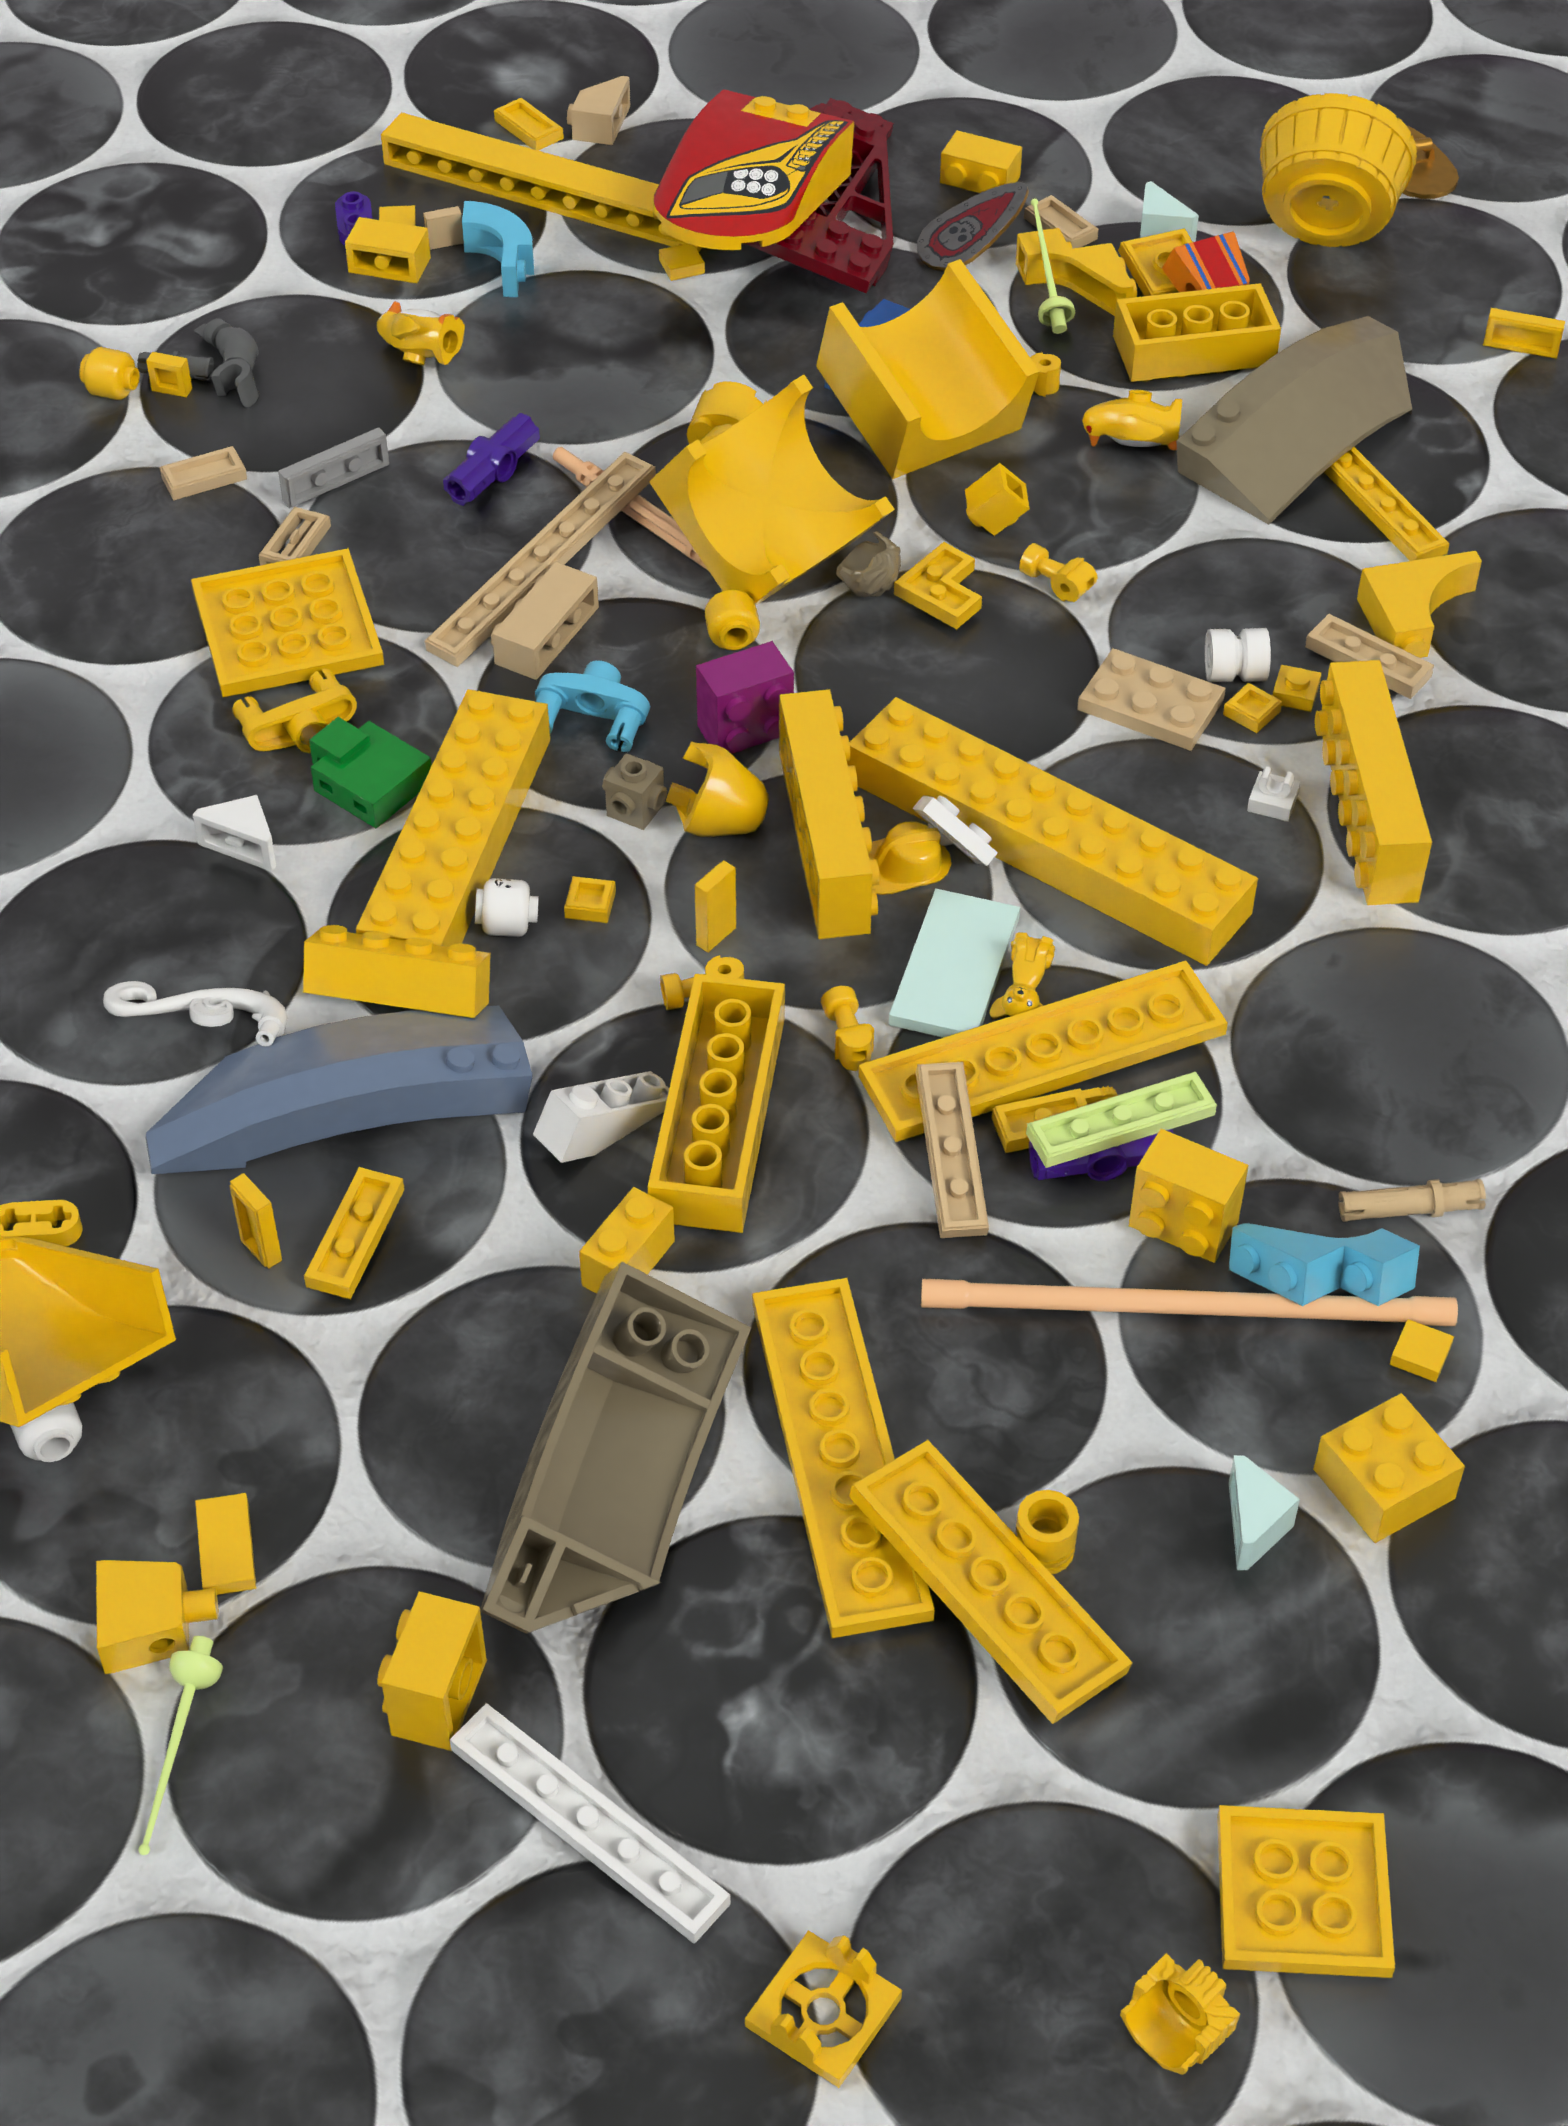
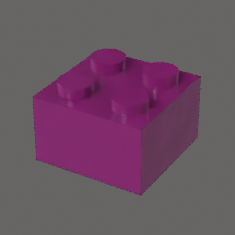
M773 641L696 665L697 726L707 742L721 746L732 754L774 739H779V695L794 693V671Z

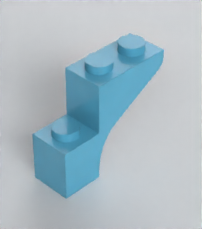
M1244 1223L1232 1228L1229 1270L1301 1306L1339 1288L1380 1306L1415 1288L1420 1245L1383 1228L1362 1236L1333 1238Z

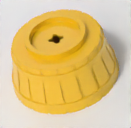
M1325 93L1324 95H1310L1284 105L1278 110V113L1275 112L1268 120L1261 136L1262 196L1266 210L1273 222L1288 235L1313 245L1344 247L1359 244L1361 241L1364 242L1374 237L1393 217L1396 204L1408 186L1416 164V143L1406 124L1400 118H1397V115L1380 104H1375L1373 101L1362 97L1348 96V94Z

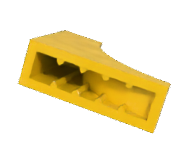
M1477 551L1363 568L1357 600L1376 637L1419 658L1428 657L1434 631V624L1430 615L1447 600L1476 590L1482 560Z

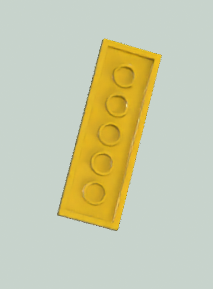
M926 1440L852 1485L849 1493L851 1500L1052 1724L1128 1673L1133 1662L929 1440Z

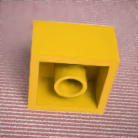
M1160 1129L1136 1168L1128 1226L1139 1230L1147 1237L1157 1238L1181 1248L1189 1255L1199 1256L1215 1263L1232 1235V1228L1238 1224L1249 1165L1169 1131Z
M1400 1393L1322 1435L1313 1470L1371 1540L1377 1543L1454 1500L1465 1465L1407 1398Z
M419 1591L412 1609H405L400 1616L396 1631L398 1643L393 1656L385 1655L380 1665L377 1684L382 1687L384 1694L382 1711L387 1713L391 1736L452 1751L450 1739L462 1726L487 1661L480 1607Z

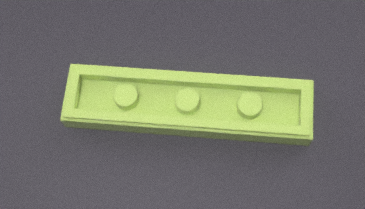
M1192 1072L1027 1123L1026 1135L1044 1166L1048 1168L1157 1134L1160 1129L1170 1130L1214 1116L1217 1104L1197 1072Z

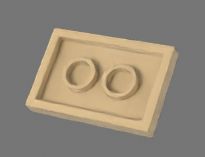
M1112 648L1080 695L1077 710L1192 751L1224 701L1226 688Z

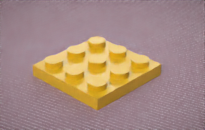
M1219 1805L1217 1825L1223 1969L1392 1978L1395 1970L1384 1813Z

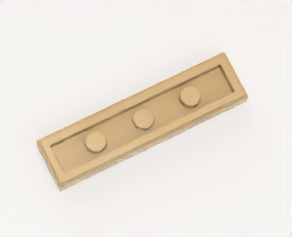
M963 1062L917 1064L916 1079L940 1238L987 1235L989 1224Z

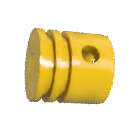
M1052 1490L1036 1491L1026 1496L1019 1505L1015 1535L1051 1574L1061 1572L1073 1561L1079 1525L1078 1509L1069 1497L1061 1492Z

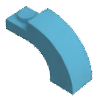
M464 201L462 217L464 252L486 254L500 261L503 297H518L519 282H526V275H534L533 243L529 228L518 216L504 208L483 202Z

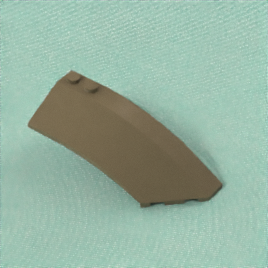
M1366 316L1320 329L1274 355L1228 391L1176 441L1178 473L1269 525L1318 476L1346 452L1394 419L1407 412L1412 415V404L1398 332Z
M624 1262L618 1264L604 1277L559 1380L523 1472L502 1533L480 1612L528 1634L661 1583L659 1580L684 1499L713 1420L751 1330L750 1326Z

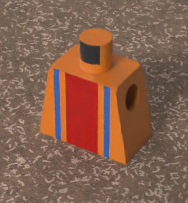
M1234 231L1174 247L1162 267L1164 273L1178 292L1249 285L1250 281Z

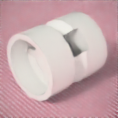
M1267 628L1242 629L1239 636H1236L1231 629L1207 630L1205 640V672L1208 682H1232L1236 675H1239L1243 682L1268 680L1271 648Z

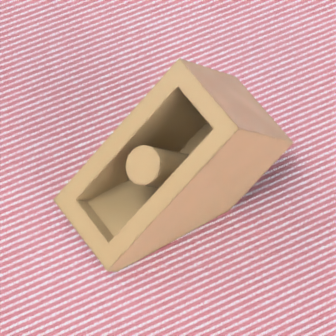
M620 76L580 90L574 104H570L567 111V124L572 125V140L613 145L630 108L628 76Z

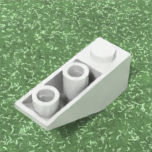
M649 1071L551 1090L533 1135L561 1163L595 1156L663 1113L669 1088L661 1077Z

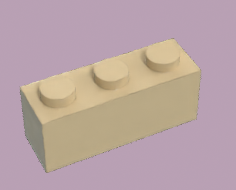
M555 562L544 575H540L537 578L534 587L527 595L516 602L512 612L504 621L494 627L491 634L494 663L537 680L599 608L597 577Z

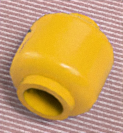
M97 347L82 359L80 380L92 395L122 400L128 396L131 390H135L138 386L140 379L139 369L135 367L132 356L127 352Z
M725 590L717 593L708 601L705 607V621L708 634L715 645L726 650H739L755 641L760 631V620L756 605L751 596L739 590Z

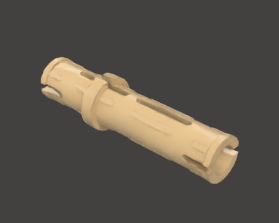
M1439 1179L1428 1180L1426 1185L1366 1191L1339 1192V1200H1343V1202H1338L1340 1217L1343 1222L1428 1213L1433 1218L1442 1217L1444 1212L1482 1210L1485 1208L1486 1203L1480 1199H1486V1193L1481 1179L1454 1183H1440Z

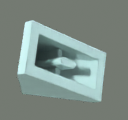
M1152 181L1146 183L1140 238L1185 228L1191 240L1195 242L1199 215Z
M1234 1455L1229 1478V1493L1237 1570H1248L1294 1527L1300 1499L1247 1457Z

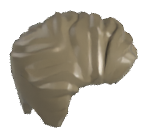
M877 531L874 532V535L878 538L879 543L864 541L858 544L837 567L836 575L859 597H879L886 590L889 591L898 578L901 567V549Z

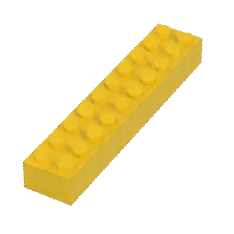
M897 697L849 742L850 761H847V765L855 766L857 787L925 822L927 821L912 808L923 795L934 797L935 799L939 795L945 797L960 810L956 816L968 827L971 823L976 824L992 838L988 845L998 852L995 858L1205 966H1208L1252 915L1258 882L1257 877Z

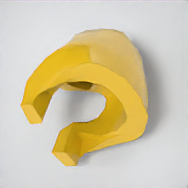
M691 741L683 759L708 768L705 781L698 794L692 789L672 782L666 802L671 803L677 808L684 831L700 837L739 835L756 831L765 818L769 802V794L764 783L745 768L725 748L714 744Z

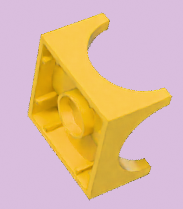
M805 375L792 381L768 402L711 440L701 444L697 439L686 446L649 481L721 590L746 592L752 597L755 605L761 603L853 543L895 510L886 496L879 500H865L852 495L843 489L825 470L813 450L806 430L805 402L813 387Z

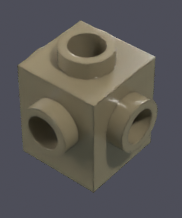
M626 753L615 767L608 769L603 779L602 787L606 794V812L608 817L644 830L665 804L667 788L664 787L663 767L648 760H643Z

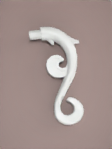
M127 981L109 987L105 991L103 998L104 1007L115 1016L132 1017L189 1010L190 1018L194 1023L208 1027L222 1026L230 1023L234 1017L233 1009L253 1013L252 1018L259 1022L256 1040L265 1047L272 1045L276 1037L284 1034L288 1019L285 1007L276 998L270 996L266 990L262 993L241 988H213L196 990L157 1000L156 991L149 984L139 981ZM135 999H137V1000H143V1001H145V1002H144V1003H133V1002H129V1000H135Z

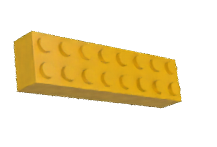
M467 689L356 927L357 934L380 931L388 933L392 939L406 941L409 938L415 937L427 938L432 940L433 945L446 947L453 944H462L476 911L477 889H484L486 881L490 879L550 742L548 704Z

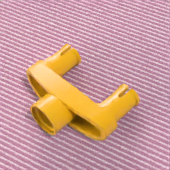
M322 669V674L326 679H323L318 671L313 673L309 679V685L316 692L315 694L291 701L264 713L256 699L248 696L245 697V701L249 707H246L243 701L239 699L234 703L232 712L243 726L242 733L255 750L271 751L296 745L301 751L311 753L309 739L337 717L346 722L350 720L357 708L356 699L347 687L340 685L330 669Z

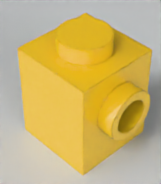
M1001 463L997 464L965 489L968 518L975 526L984 527L994 536L1007 526L1013 525L1020 516L1030 509L1026 483Z

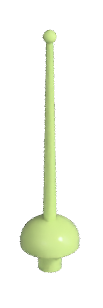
M1034 198L1031 200V205L1034 208L1049 298L1039 307L1038 317L1043 325L1052 326V331L1060 334L1067 330L1066 323L1075 316V308L1068 298L1057 296L1037 206L1038 200Z
M194 1636L189 1651L174 1652L170 1658V1673L175 1681L184 1686L143 1844L138 1848L141 1855H147L150 1852L149 1842L195 1690L205 1689L215 1684L223 1670L222 1664L210 1656L214 1642L204 1636Z

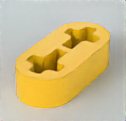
M67 1200L12 1202L0 1205V1237L31 1238L67 1247L75 1243L82 1234L83 1228L78 1209ZM58 1220H64L61 1227L53 1228L56 1227ZM10 1223H16L13 1230L5 1231L8 1230Z

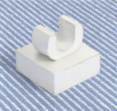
M1266 766L1263 772L1260 771L1249 798L1247 811L1289 821L1299 794L1301 781L1295 780L1292 772H1288L1286 777L1271 774V767Z

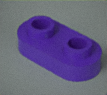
M351 191L345 193L335 202L339 241L345 245V241L359 217L373 219L371 201L367 196Z

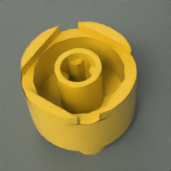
M731 381L716 383L713 389L705 390L701 394L687 429L688 443L691 444L697 439L701 441L715 426L735 425L761 407L763 403L755 397L757 391L747 385Z

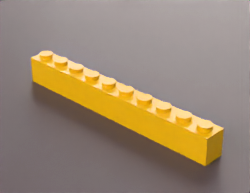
M403 112L381 133L385 165L673 247L687 244L665 233L662 230V222L659 219L654 220L653 198L659 184ZM695 246V247L697 248L698 252H700V250L703 248V247Z

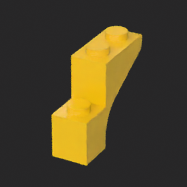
M1060 228L1043 230L1055 284L1074 290L1113 316H1115L1116 299L1137 297L1135 280L1129 278L1126 272L1125 261L1123 257L1118 256L1112 243L1072 248L1071 242H1066ZM1038 231L1017 234L1015 264L1025 285L1047 283Z

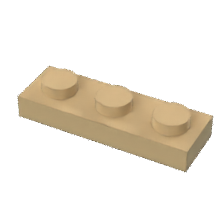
M1328 614L1307 635L1305 647L1334 662L1380 660L1388 688L1409 699H1412L1432 677L1433 664L1331 614Z

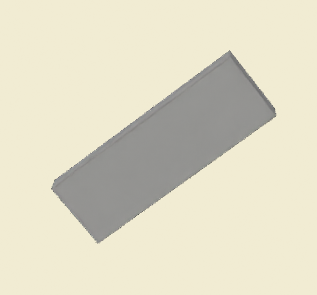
M378 427L279 470L282 501L288 508L294 507L389 465L386 434Z

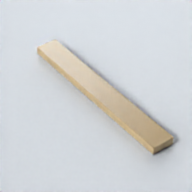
M623 452L425 640L426 651L458 667L491 636L494 627L498 623H502L512 612L516 602L527 595L534 587L540 575H544L555 562L565 565L649 484V481L656 475L655 466L627 452Z

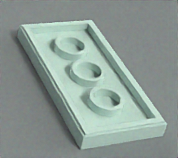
M935 888L889 1013V1025L943 1038L982 1026L1019 920L1020 907Z

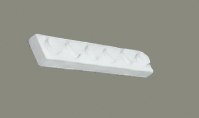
M486 1703L450 1739V1747L455 1754L693 1944L700 1939L731 1904L730 1894L489 1704Z

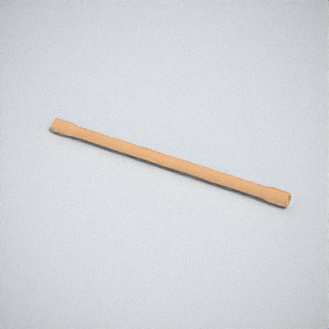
M922 1279L921 1308L965 1309L967 1307L1380 1322H1407V1319L1425 1326L1453 1327L1456 1326L1458 1317L1456 1297L1412 1296L1409 1298H1394L1377 1306L1358 1296L1325 1295L1301 1306L1275 1293L992 1284L947 1279Z

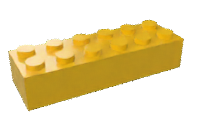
M1380 660L1332 662L1329 666L1327 680H1322L1320 684L1322 710L1315 713V731L1317 736H1323V762L1325 765H1330L1332 770L1330 787L1332 795H1338L1339 823L1341 826L1347 827V853L1349 857H1354L1356 861L1354 869L1356 887L1363 888L1367 905L1419 903L1432 840Z
M830 689L779 695V756L818 939L871 934V916L878 915L877 893L875 889H872L873 885H879L878 863L876 858L869 859L868 853H872L871 833L869 827L862 828L861 822L865 820L862 796L854 795V791H857L856 769L854 765H847V761H850L849 739L847 735H840V732L843 731L841 706L833 705Z
M704 974L694 975L648 1182V1194L673 1207L674 1225L743 1233L785 1020V984Z

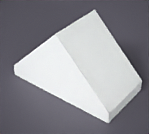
M257 795L200 808L194 812L193 819L198 845L271 872L275 869L276 860L272 837Z

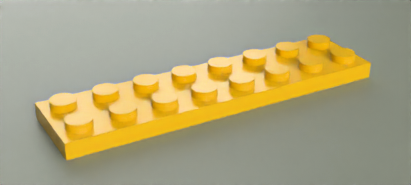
M1185 960L860 1064L858 1077L894 1141L898 1142L925 1133L916 1079L917 1064L963 1062L971 1115L975 1117L992 1111V1108L998 1105L1027 1100L1226 1035L1228 1022Z
M836 1279L752 1293V1306L831 1637L837 1638L934 1621L935 1610L928 1584L849 1497L854 1483L895 1460L848 1279Z

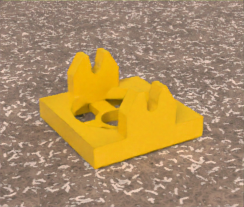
M808 1930L745 2017V2027L840 2088L902 1999V1989L876 1974L877 1964L868 1950L862 1948L859 1953L855 1952L851 1948L848 1937L844 1935L834 1937L829 1944ZM814 1969H834L839 1972L828 1988H817L811 1991L795 1981L800 1974ZM854 1983L858 1984L866 2001V2017L863 2024L846 2014V2004L843 1999ZM783 1996L801 2007L803 2024L799 2029L795 2025L793 2016L790 2014L781 2015V2000ZM818 1998H828L838 2005L840 2014L833 2023L820 2025L809 2018L807 2013L809 2004ZM838 2031L850 2039L834 2047H821V2041L817 2036L829 2035Z

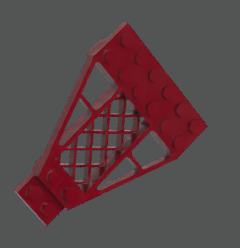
M830 98L827 104L820 103L809 110L854 121L851 175L827 198L829 202H823L789 237L765 247H761L759 241L744 244L867 294L872 285L876 286L885 272L894 245L887 140L891 136L894 123L884 120L878 114L867 113L852 107L848 102ZM876 169L878 171L879 202L860 194ZM848 211H854L881 222L882 239L877 235L867 234L842 222Z

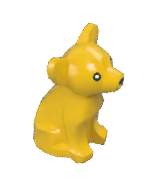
M1023 932L1015 934V938L1011 942L1013 985L1007 989L1004 996L996 999L992 1004L989 1012L992 1019H998L1006 1015L1013 1016L1043 1006L1040 1003L1035 988L1040 983L1045 970L1051 967L1055 955V946L1051 938L1042 936L1040 939L1032 938Z

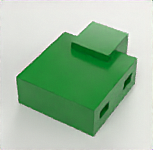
M337 717L309 739L313 763L311 773L314 791L375 829L419 794L432 766L431 757L371 721L366 722L358 729Z

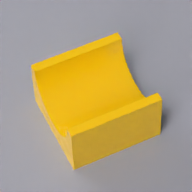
M961 259L947 264L945 272L937 285L922 301L906 313L886 323L871 327H860L843 302L829 307L816 364L817 369L892 479L1020 430L1040 372Z

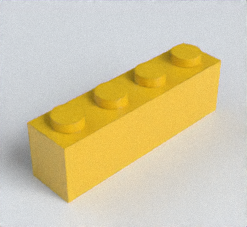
M327 925L321 927L304 941L303 993L475 1018L489 1004L491 953L476 951V948L469 944H453L446 947L433 945L432 940L427 938L415 937L405 941L392 939L385 932L370 931L364 934L347 932V928L343 926Z

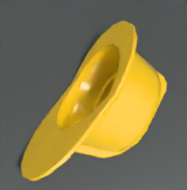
M919 822L897 824L887 833L885 838L873 841L872 853H868L869 859H877L879 885H873L872 889H875L876 893L880 895L894 894L939 882L948 874L952 864L950 853L945 846L941 845V835L938 828H930Z

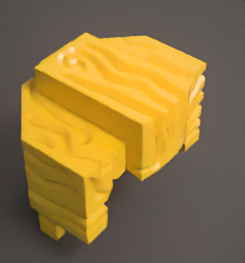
M1166 1953L1146 1975H1143L1135 1983L1132 1999L1129 2005L1121 2010L1120 2016L1134 2041L1162 2068L1184 2075L1188 2071V2067H1192L1195 2063L1202 2064L1225 2041V2038L1232 2034L1236 2029L1240 2013L1234 2007L1229 2006L1228 2002L1223 1998L1226 1983L1223 1979L1218 1978L1217 1973L1211 1972L1209 1966L1204 1967L1202 1960L1198 1959L1186 1971L1179 1964H1175L1174 1960Z

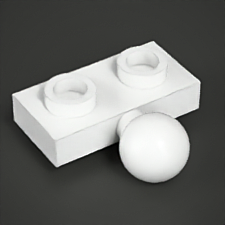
M923 795L912 808L928 822V827L938 828L942 846L954 844L976 864L988 866L998 852L988 845L992 838L976 824L971 823L968 827L956 816L960 810L945 797L939 795L935 799L934 797Z

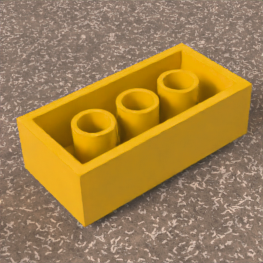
M1261 283L1116 299L1113 338L1131 382L1185 377L1204 373H1221L1248 368L1257 369L1274 355L1278 354L1281 327Z

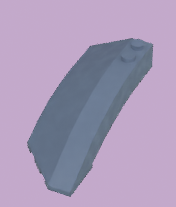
M499 1005L486 1006L475 1018L423 1010H410L322 1024L276 1037L270 1046L265 1047L257 1044L226 1056L146 1132L145 1140L151 1174L246 1168L247 1161L287 1148L344 1133L391 1124L436 1118L524 1113L533 1077L524 1042Z

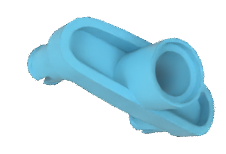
M597 660L587 664L583 674H546L540 679L535 691L536 702L548 704L550 733L552 732L559 709L614 720L610 733L607 735L606 743L611 749L617 751L621 741H624L621 752H629L631 750L638 727L645 723L651 706L642 693L620 684L621 674L616 667L610 663Z

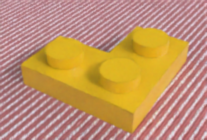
M943 542L894 582V595L951 627L958 629L982 608V596L959 584L974 571L975 558Z

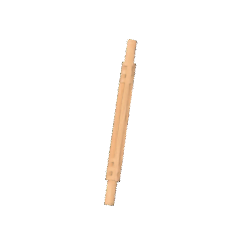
M558 447L553 453V460L575 474L576 480L585 487H588L603 472L601 468L592 462H583L563 447ZM639 494L621 510L709 571L674 518Z

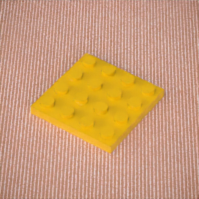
M349 548L191 579L194 597L222 697L307 681L316 671L324 678L322 669H330L336 675L384 665L383 652Z

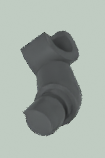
M215 318L208 324L204 323L193 330L195 334L217 348L223 358V364L218 366L211 375L217 396H226L230 390L237 389L242 405L244 407H251L259 397L252 373L259 354L254 338L244 329L233 328L220 318Z

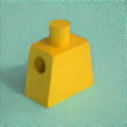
M96 1561L97 1650L105 1674L116 1673L168 1659L177 1651H188L189 1623L218 1620L219 1618L216 1588L188 1591L182 1566L176 1562Z

